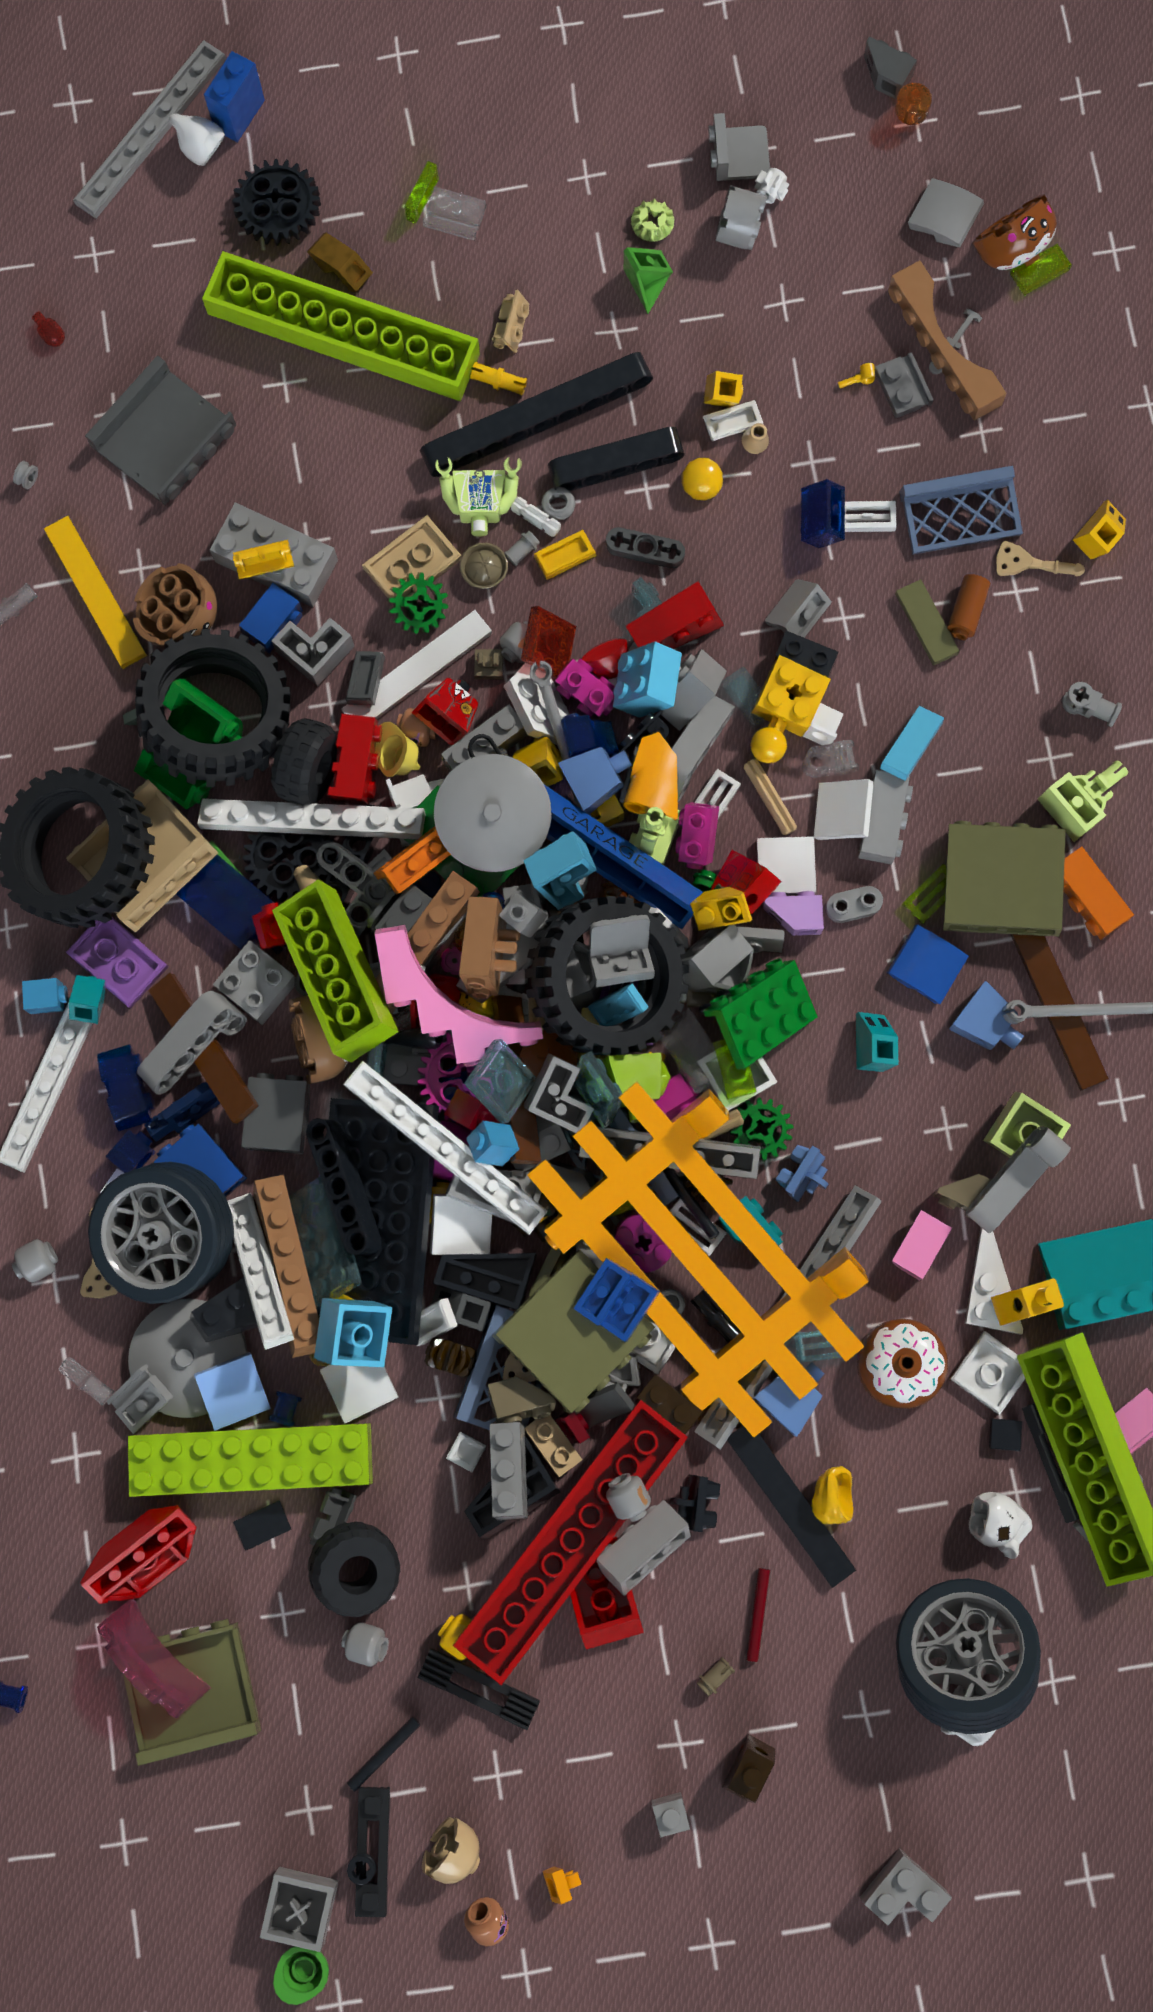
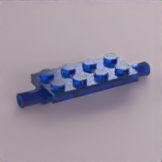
M216 855L176 893L177 896L241 950L249 940H258L252 916L261 912L262 906L274 903L219 855ZM280 946L271 948L276 954L283 951Z

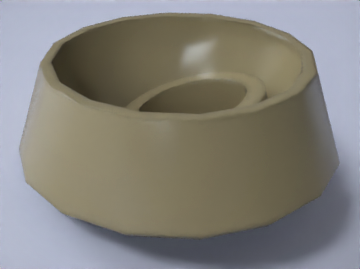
M478 543L469 547L463 553L460 560V572L464 580L471 586L479 589H490L497 586L505 578L508 571V560L505 553L498 546L490 543Z

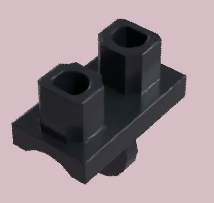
M689 1474L688 1487L680 1486L679 1498L670 1497V1504L678 1505V1514L684 1517V1520L688 1523L689 1530L703 1532V1529L716 1527L717 1513L716 1511L705 1510L706 1498L718 1499L720 1484L708 1480V1477Z

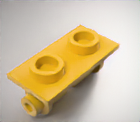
M288 540L233 552V561L237 568L239 580L294 567Z

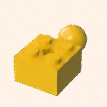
M778 656L751 712L770 722L768 727L758 730L751 740V751L758 761L768 764L775 763L784 756L787 749V741L783 734L785 729L800 737L804 735L815 716L831 680L830 678L784 656ZM789 693H792L795 696L793 700L788 698Z

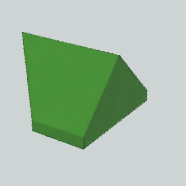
M627 247L624 250L623 270L647 314H649L673 271L661 250Z

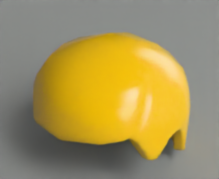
M697 458L690 461L681 475L683 489L695 500L706 501L715 497L723 485L721 468L709 458Z

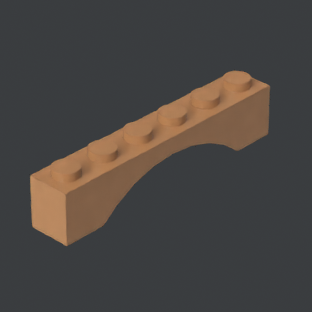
M919 260L892 275L888 289L890 298L894 303H898L903 310L902 313L906 323L912 325L916 330L918 341L922 347H927L934 366L938 370L942 368L946 384L952 392L955 391L958 395L963 411L966 414H970L975 421L1002 406L1007 393L991 370L982 368L965 359L944 337L937 324L933 309L934 281Z
M452 871L408 932L411 948L421 968L445 935L465 914L468 898L477 897L480 893L476 886ZM380 971V973L377 975L375 979L385 999L382 975ZM390 1003L387 1006L392 1015L397 1007Z
M284 1175L255 1180L253 1187L255 1204L294 1336V1340L289 1342L292 1358L315 1353L319 1318Z

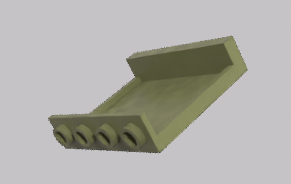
M956 821L954 824H949L947 832L948 847L943 931L1059 937L1062 931L1066 829H1058L1056 825H1043L1041 828H1033L1024 823H1016L1012 827L1000 826L997 822L971 825L972 823L969 821Z
M581 1250L574 1252L492 1334L494 1339L499 1344L503 1343L565 1408L564 1411L566 1413H572L574 1410L579 1413L590 1402L588 1396L592 1391L596 1389L599 1392L611 1380L608 1375L615 1368L618 1370L622 1369L631 1360L632 1357L629 1355L636 1346L639 1349L645 1346L652 1338L650 1332L655 1328L644 1316L628 1342H624L603 1326L596 1325L573 1309L599 1270Z
M228 1619L210 1623L211 1629L201 1632L199 1626L181 1631V1637L170 1639V1634L152 1638L153 1644L141 1647L140 1642L122 1646L123 1652L115 1655V1660L120 1659L139 1747V1751L135 1753L138 1766L257 1735L262 1731L238 1622L229 1624Z

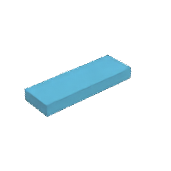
M919 706L883 760L880 769L906 781L943 724L944 717Z

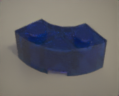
M570 714L560 720L569 758L599 747L605 749L610 758L619 753L611 721H592L589 719V715L579 716V714Z
M131 1044L97 1054L101 1081L108 1092V1099L106 1100L118 1132L152 1122L151 1110L155 1109L154 1100L150 1092L146 1093L143 1080L137 1074L138 1067L143 1062L140 1054L134 1053Z

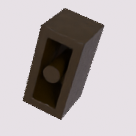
M656 1374L635 1400L636 1403L642 1400L685 1435L703 1412Z

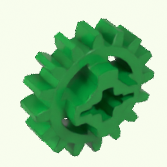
M418 572L415 579L412 573H408L407 581L398 578L399 587L390 588L391 592L395 595L394 598H387L388 602L393 603V607L388 610V613H396L397 616L393 622L397 624L402 621V630L407 631L411 626L412 633L418 634L421 627L424 633H428V625L438 628L437 618H446L441 613V610L449 608V605L442 603V599L446 598L448 594L439 592L443 584L437 583L434 585V576H428L424 580V573ZM413 585L411 592L407 596H402L403 592ZM427 588L431 590L435 600H432L426 593ZM419 598L420 601H423V603H428L429 605H423L417 608V606L407 603V601H413ZM401 606L405 607L409 612V619L403 614ZM434 610L428 619L422 621L428 611Z
M761 1097L757 1098L756 1105H752L749 1100L746 1101V1110L739 1107L737 1110L741 1113L743 1120L747 1116L749 1117L751 1125L745 1132H742V1125L730 1130L731 1135H737L738 1137L733 1143L750 1145L749 1143L752 1141L761 1143L763 1146L760 1152L762 1162L766 1161L767 1154H771L774 1159L777 1158V1149L784 1152L787 1149L783 1141H791L793 1138L787 1134V1131L792 1130L794 1126L786 1124V1120L791 1115L789 1113L781 1114L782 1104L774 1108L772 1106L773 1099H769L767 1104H763ZM760 1111L769 1112L774 1116L771 1118L762 1116ZM757 1123H760L761 1126L771 1125L766 1131V1136H763L762 1133L753 1134L757 1128ZM778 1127H781L780 1138L775 1143L772 1136L773 1132Z

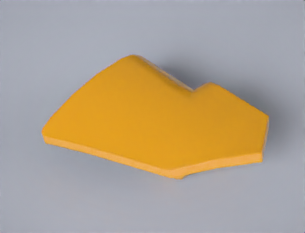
M657 732L641 739L623 806L630 812L637 814H646L651 807H658L663 811L664 815L677 820V756L663 736Z

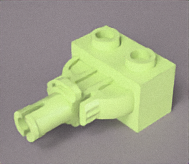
M1115 761L1091 781L1088 780L1096 774L1094 770L1089 771L1086 775L1073 776L1068 772L1050 786L1038 798V801L1061 828L1066 829V834L1075 842L1106 816L1103 811L1106 802L1112 798L1113 792L1110 791L1103 797L1101 795L1120 779L1127 776L1128 770L1124 767L1115 774L1114 772L1123 765L1120 761Z
M651 807L646 814H639L637 823L640 824V828L637 834H631L629 842L664 865L679 826L681 810H678L677 820L664 815L663 811L658 807Z

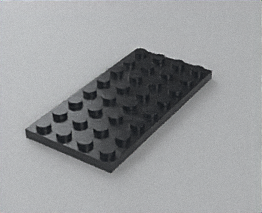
M331 1098L329 1120L338 1121L344 1129L381 1236V1247L374 1255H352L346 1251L323 1186L313 1297L318 1318H320L322 1298L333 1299L335 1292L342 1293L354 1300L379 1302L392 1307L388 1342L418 1345L435 1159L363 1100ZM417 1104L438 1121L439 1106ZM335 1154L333 1156V1164H335L336 1161ZM345 1182L342 1184L343 1192L345 1190ZM354 1209L351 1212L352 1219L355 1216ZM362 1236V1238H361V1246L363 1247V1245H364V1238H363V1236Z

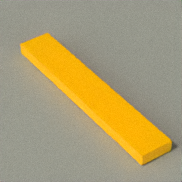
M69 516L45 527L44 530L121 668L124 669L146 657L144 649Z

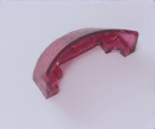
M134 1599L128 1600L97 1626L99 1634L108 1643L105 1648L119 1670L143 1696L154 1705L156 1703L162 1705L172 1717L177 1719L187 1713L211 1689L206 1682L185 1668L164 1647L146 1623Z

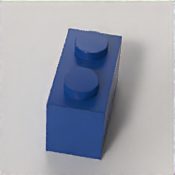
M272 583L240 623L239 628L243 635L249 637V640L255 644L260 643L265 647V651L270 654L274 649L271 642L273 638L289 621L297 625L302 618L303 609L297 599Z

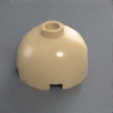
M451 1817L447 1818L439 1825L430 1841L436 1843L432 1847L431 1853L425 1850L422 1870L424 1874L444 1884H454L476 1871L480 1863V1847L478 1837L470 1826L455 1817L454 1819Z

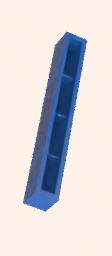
M544 785L551 803V823L546 838L551 842H555L561 836L574 831L586 843L597 873L638 901L644 902L653 908H659L675 926L682 930L693 916L690 903L703 892Z

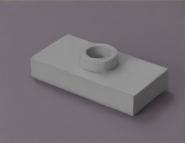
M737 927L754 949L753 953L761 951L782 953L784 943L783 930Z

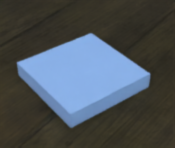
M250 1352L194 1374L214 1431L271 1409Z

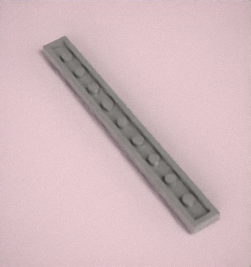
M855 1185L801 1267V1273L808 1278L844 1247L850 1251L882 1201ZM794 1336L784 1343L786 1347H788ZM764 1359L738 1382L754 1399V1396L758 1393L773 1368ZM718 1397L694 1432L721 1450L739 1420Z

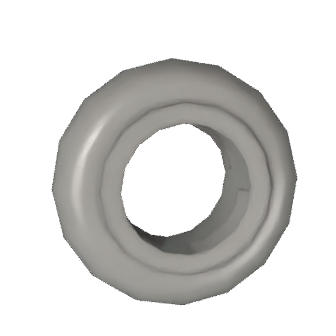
M558 487L556 490L551 488L543 495L541 505L543 512L548 514L550 519L554 518L558 521L570 517L574 512L576 503L573 494L569 490ZM555 498H562L566 501V506L562 509H554L550 503Z

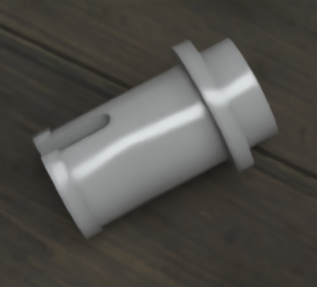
M528 531L526 534L522 533L521 538L504 553L506 558L514 566H517L532 550L536 551L538 549L537 546L540 542Z

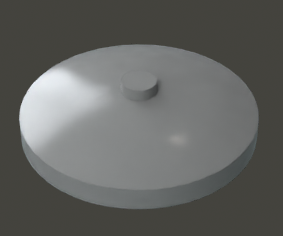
M480 755L459 764L442 782L434 805L435 827L444 847L459 862L470 868L485 872L506 871L524 863L523 860L538 851L544 843L551 823V803L542 780L526 764L505 755Z
M179 1299L165 1303L147 1315L133 1335L128 1355L130 1376L145 1364L149 1367L147 1369L152 1376L154 1374L173 1396L159 1411L163 1414L178 1418H193L207 1415L208 1412L194 1374L247 1353L243 1333L205 1342L191 1321L190 1314L191 1311L207 1301Z

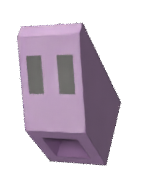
M802 891L797 893L798 896H786L784 892H774L763 902V909L791 935L822 934L824 929L822 895H815L813 891Z

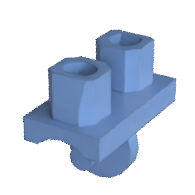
M797 1145L790 1158L800 1165L795 1174L783 1168L776 1181L792 1199L799 1202L805 1191L813 1194L817 1186L826 1189L829 1184L822 1179L827 1169L821 1166L825 1156L820 1153V1149L814 1146L809 1149Z

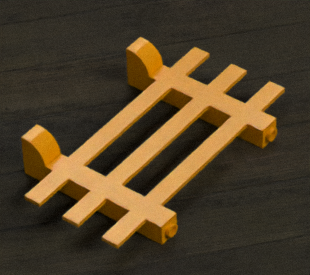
M636 1082L618 1098L652 1136L637 1150L624 1159L591 1120L576 1132L573 1137L605 1173L606 1176L579 1198L546 1159L527 1174L560 1213L546 1225L544 1232L547 1235L545 1239L554 1250L559 1248L563 1254L583 1239L602 1262L608 1258L659 1290L601 1223L628 1200L741 1331L739 1335L714 1354L665 1296L659 1292L648 1309L647 1315L695 1369L692 1374L681 1382V1390L683 1391L681 1394L702 1411L719 1397L748 1432L755 1437L768 1427L772 1420L738 1381L765 1359L799 1400L813 1390L818 1383L784 1344L810 1321L846 1362L863 1349V1343L830 1305L838 1298L844 1299L852 1295L869 1282L865 1269L848 1249L844 1247L806 1278L693 1147L696 1142L709 1136L729 1120V1111L714 1093L708 1089L670 1120L642 1086ZM674 1162L787 1293L785 1297L762 1316L754 1310L648 1187L647 1184L671 1163Z

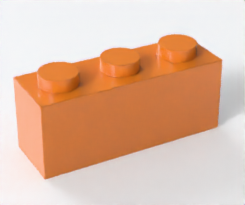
M1082 846L1065 858L1063 891L1069 898L1068 903L1074 912H1080L1086 920V928L1093 936H1098L1102 940L1134 916V913Z

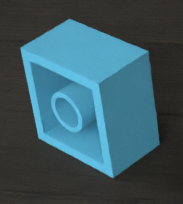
M652 642L621 654L618 661L617 683L613 692V707L639 718L647 716L651 712L656 713L660 710L674 707L682 653L660 643Z
M322 1298L314 1359L330 1365L384 1367L392 1307L375 1301Z

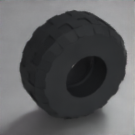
M304 718L293 722L286 729L278 744L271 770L272 788L278 797L302 806L315 804L323 797L333 778L332 766L337 758V734L331 726Z
M345 1522L326 1531L316 1541L308 1560V1577L314 1594L328 1610L344 1617H362L379 1610L381 1606L389 1601L399 1583L400 1562L394 1545L378 1528L363 1522ZM355 1556L369 1558L368 1570L363 1577L353 1582L339 1580V1571L345 1561Z

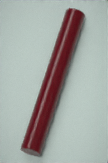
M758 1568L746 1660L758 1662L769 1584L770 1570Z

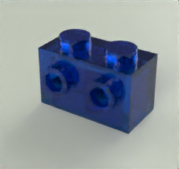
M825 479L801 488V541L817 548H822L845 540L844 486Z

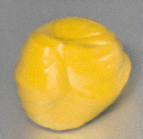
M843 1466L831 1467L820 1475L816 1482L815 1493L812 1499V1512L823 1524H842L850 1521L853 1517L852 1475L848 1469Z

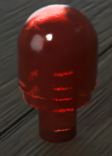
M40 311L32 316V319L38 325V334L46 344L58 347L64 342L65 333L55 320L45 318Z

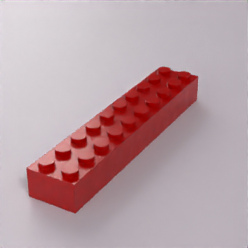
M642 1400L637 1402L452 1646L502 1686L626 1521V1519L622 1520L616 1517L606 1498V1492L609 1489L608 1484L614 1478L630 1473L631 1476L640 1477L648 1491L688 1437Z

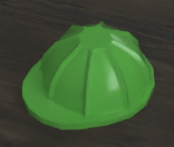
M296 1946L290 1947L283 1953L277 1964L273 1982L278 1997L287 2004L298 2005L320 1993L325 1987L329 1975V1967L325 1956L321 1952Z

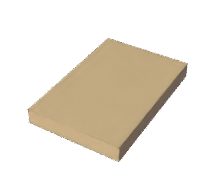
M426 515L362 564V567L387 598H394L395 594L391 592L390 588L399 587L398 578L407 581V574L412 573L416 579L418 572L424 573V580L428 576H434V580H436L458 563L462 555L429 516ZM413 585L409 586L402 596H407L411 592Z

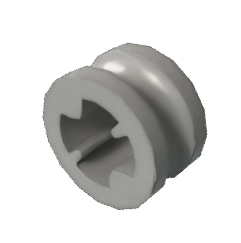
M26 461L20 462L15 469L13 482L17 485L22 484L25 489H30L38 477V467L35 465L29 466V463Z

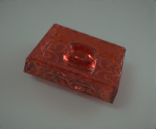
M540 606L531 607L521 661L531 666L536 662L538 669L546 673L544 669L540 668V661H545L551 666L552 676L556 678L570 661L577 626Z

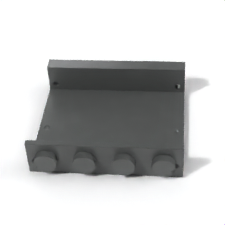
M157 355L85 437L95 451L162 504L166 505L170 500H174L179 495L181 487L187 480H191L197 475L199 467L203 462L214 456L220 443L224 439L227 440L234 433L236 422L231 412L225 415L172 374L166 362Z

